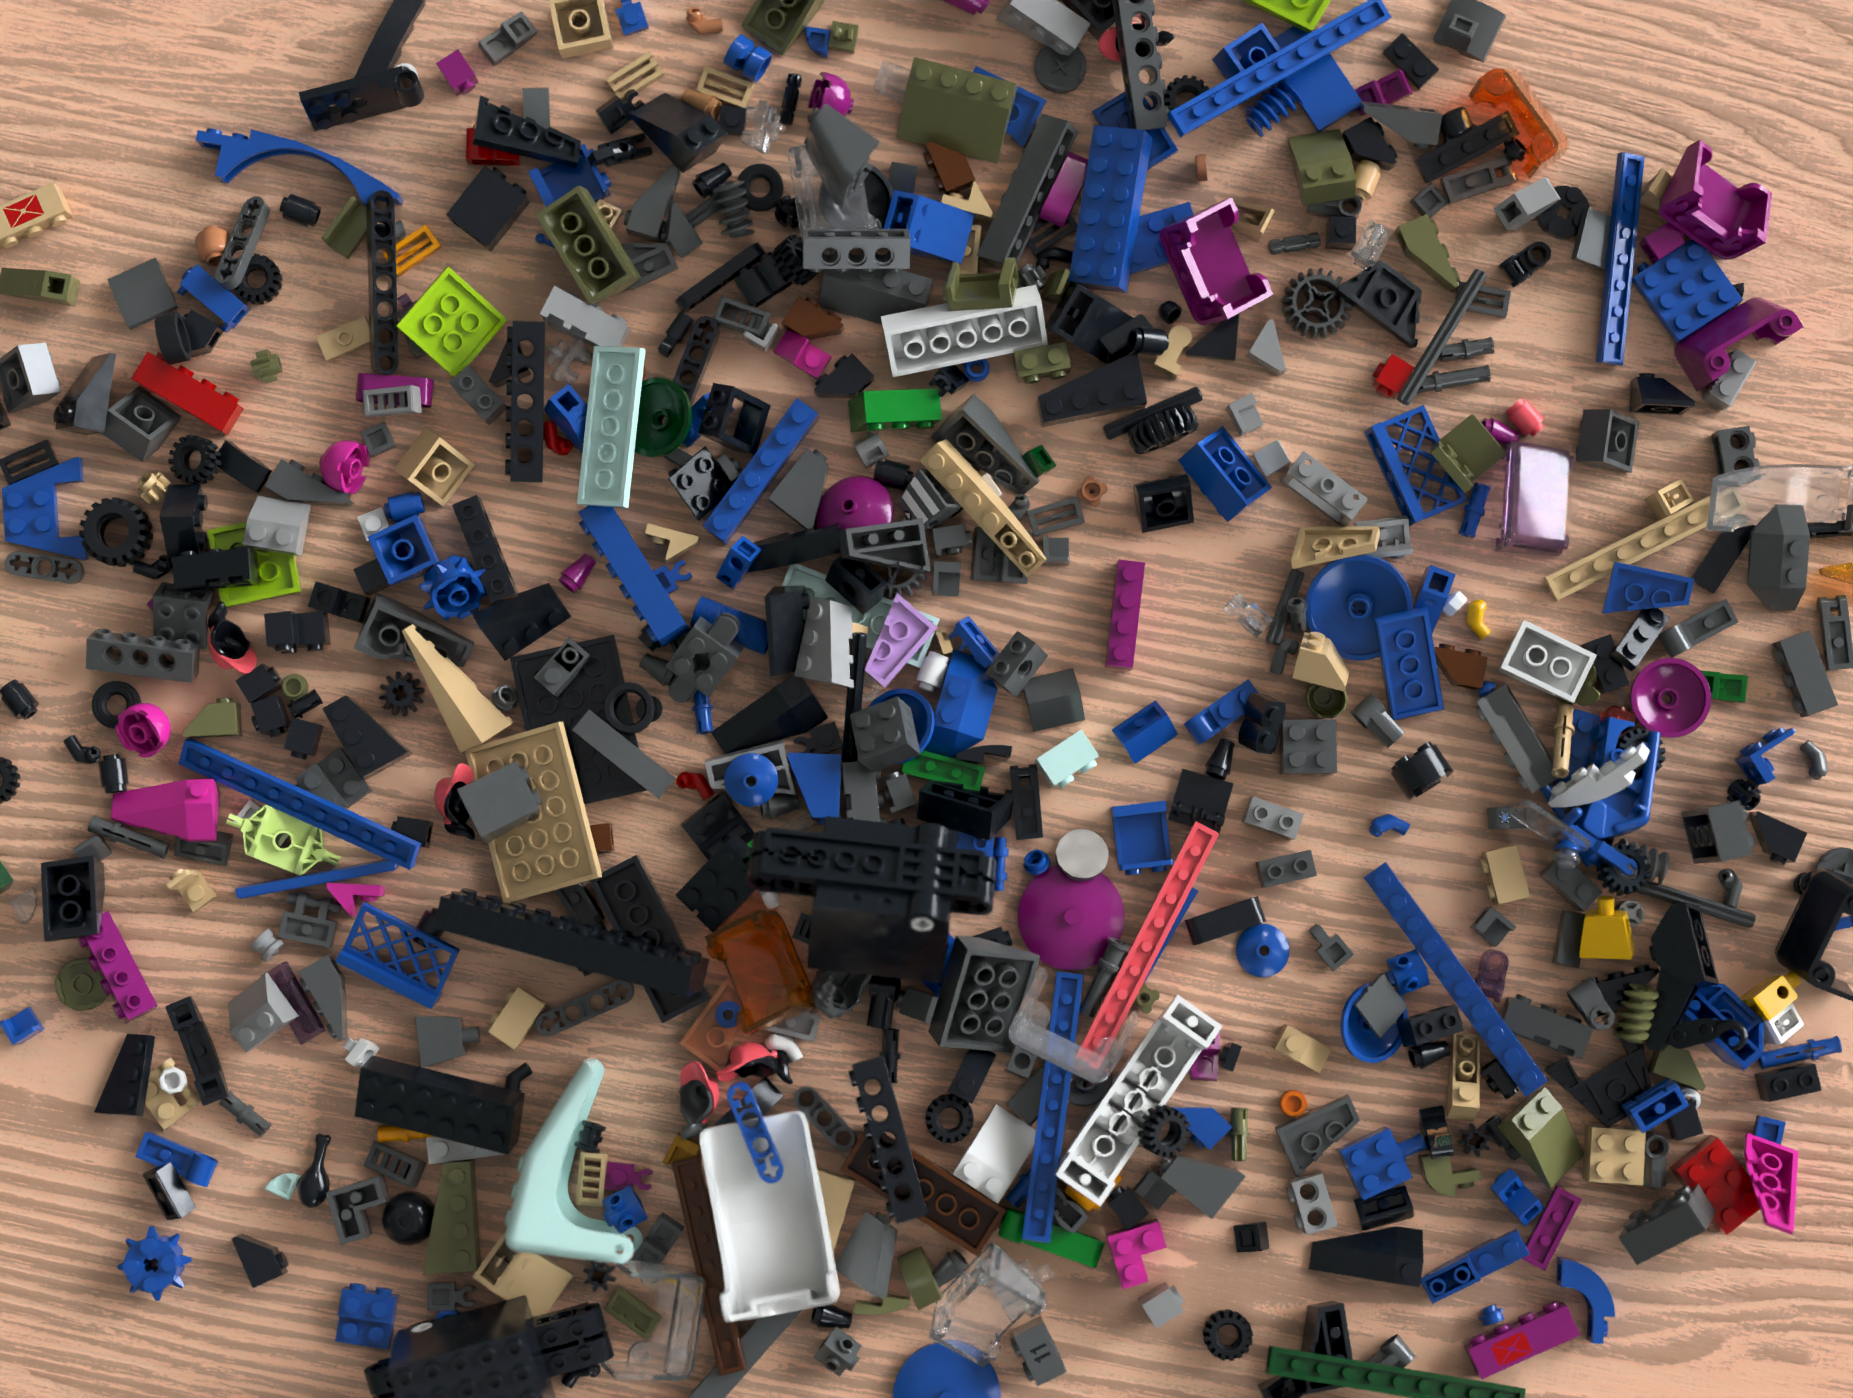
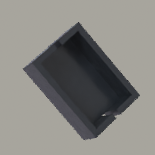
M737 834L727 840L675 895L691 912L694 910L699 912L696 917L712 933L724 925L756 891L746 883L749 861L746 864L742 861L751 854V848Z

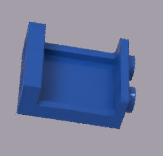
M585 144L580 146L581 150L577 168L554 163L540 171L538 167L528 171L546 207L577 186L586 188L595 203L599 199L603 200L611 195L608 187L612 186L605 171L600 173L596 166H590L587 159L590 153L594 151L593 148L588 150Z
M1166 801L1111 807L1118 870H1125V876L1141 874V868L1151 867L1152 872L1168 871L1167 865H1173L1166 819Z

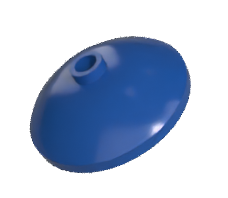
M894 689L877 697L869 707L897 696L911 707L921 753L928 745L934 731V713L929 702L921 694L910 689ZM915 757L910 758V759L905 760V761H902V762H900V763L894 764V765H899V764L906 763V762H908V761L914 759Z
M1367 983L1357 988L1346 1001L1340 1019V1033L1346 1049L1353 1057L1368 1063H1378L1391 1057L1401 1046L1402 1040L1397 1024L1391 1025L1383 1036L1378 1038L1366 1021H1363V1017L1353 1005L1365 991V986L1371 984ZM1407 1008L1396 1021L1408 1017Z

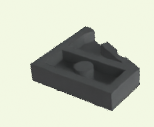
M633 242V244H621L641 276L640 280L629 286L631 291L679 269L667 243L645 244Z

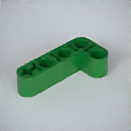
M1006 1207V1212L1003 1215L997 1232L998 1236L1021 1244L1022 1242L1097 1268L1105 1245L1104 1241L1078 1231L1075 1233L1067 1231L1056 1223H1052L1050 1244L1022 1240L1025 1212Z

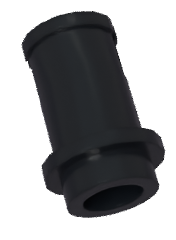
M313 689L295 701L293 699L290 700L291 703L287 707L294 718H303V714L323 704V701L319 694H317V691Z

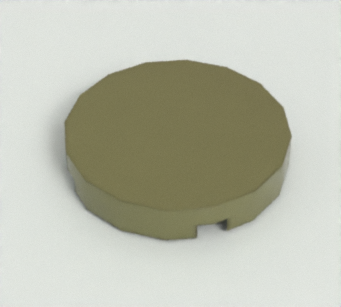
M77 958L65 963L56 977L55 987L60 1001L73 1010H92L100 1006L107 998L100 985V981L103 979L99 971L94 972L87 958Z

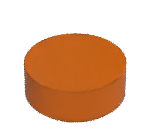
M1288 1090L1281 1095L1279 1107L1285 1115L1298 1117L1306 1110L1307 1101L1301 1092Z

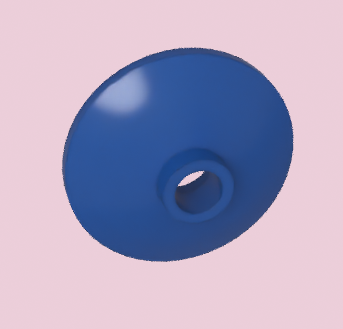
M746 753L736 757L729 764L725 772L724 782L728 794L734 801L744 806L753 807L762 805L771 799L778 786V774L773 763L765 756L757 753ZM747 777H755L756 784L753 786L746 783Z
M1259 924L1250 927L1241 934L1237 941L1236 956L1238 962L1246 972L1253 976H1273L1284 968L1289 958L1290 950L1287 938L1278 928L1272 925ZM1263 945L1269 949L1266 956H1262L1259 953V948Z

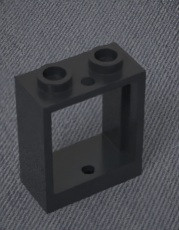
M713 383L698 434L735 452L755 455L771 405L734 386ZM735 398L743 402L734 436L732 437L725 434L724 431Z

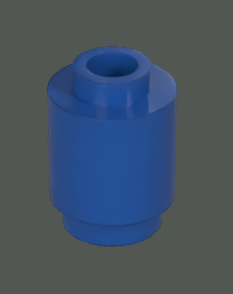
M413 491L391 496L388 497V503L384 504L387 518H393L395 523L413 515L420 517L421 513H425L420 492L413 493Z

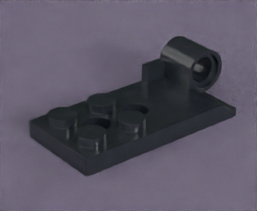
M402 66L302 91L299 92V96L314 131L406 107L417 106L424 98V91L417 74L411 70H403Z

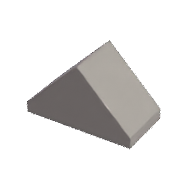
M1272 319L1267 321L1246 357L1275 375L1280 376L1284 374L1286 369L1274 320Z

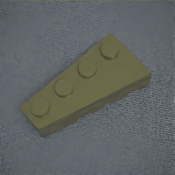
M475 1159L446 1162L442 1166L423 1275L477 1271L481 1265Z

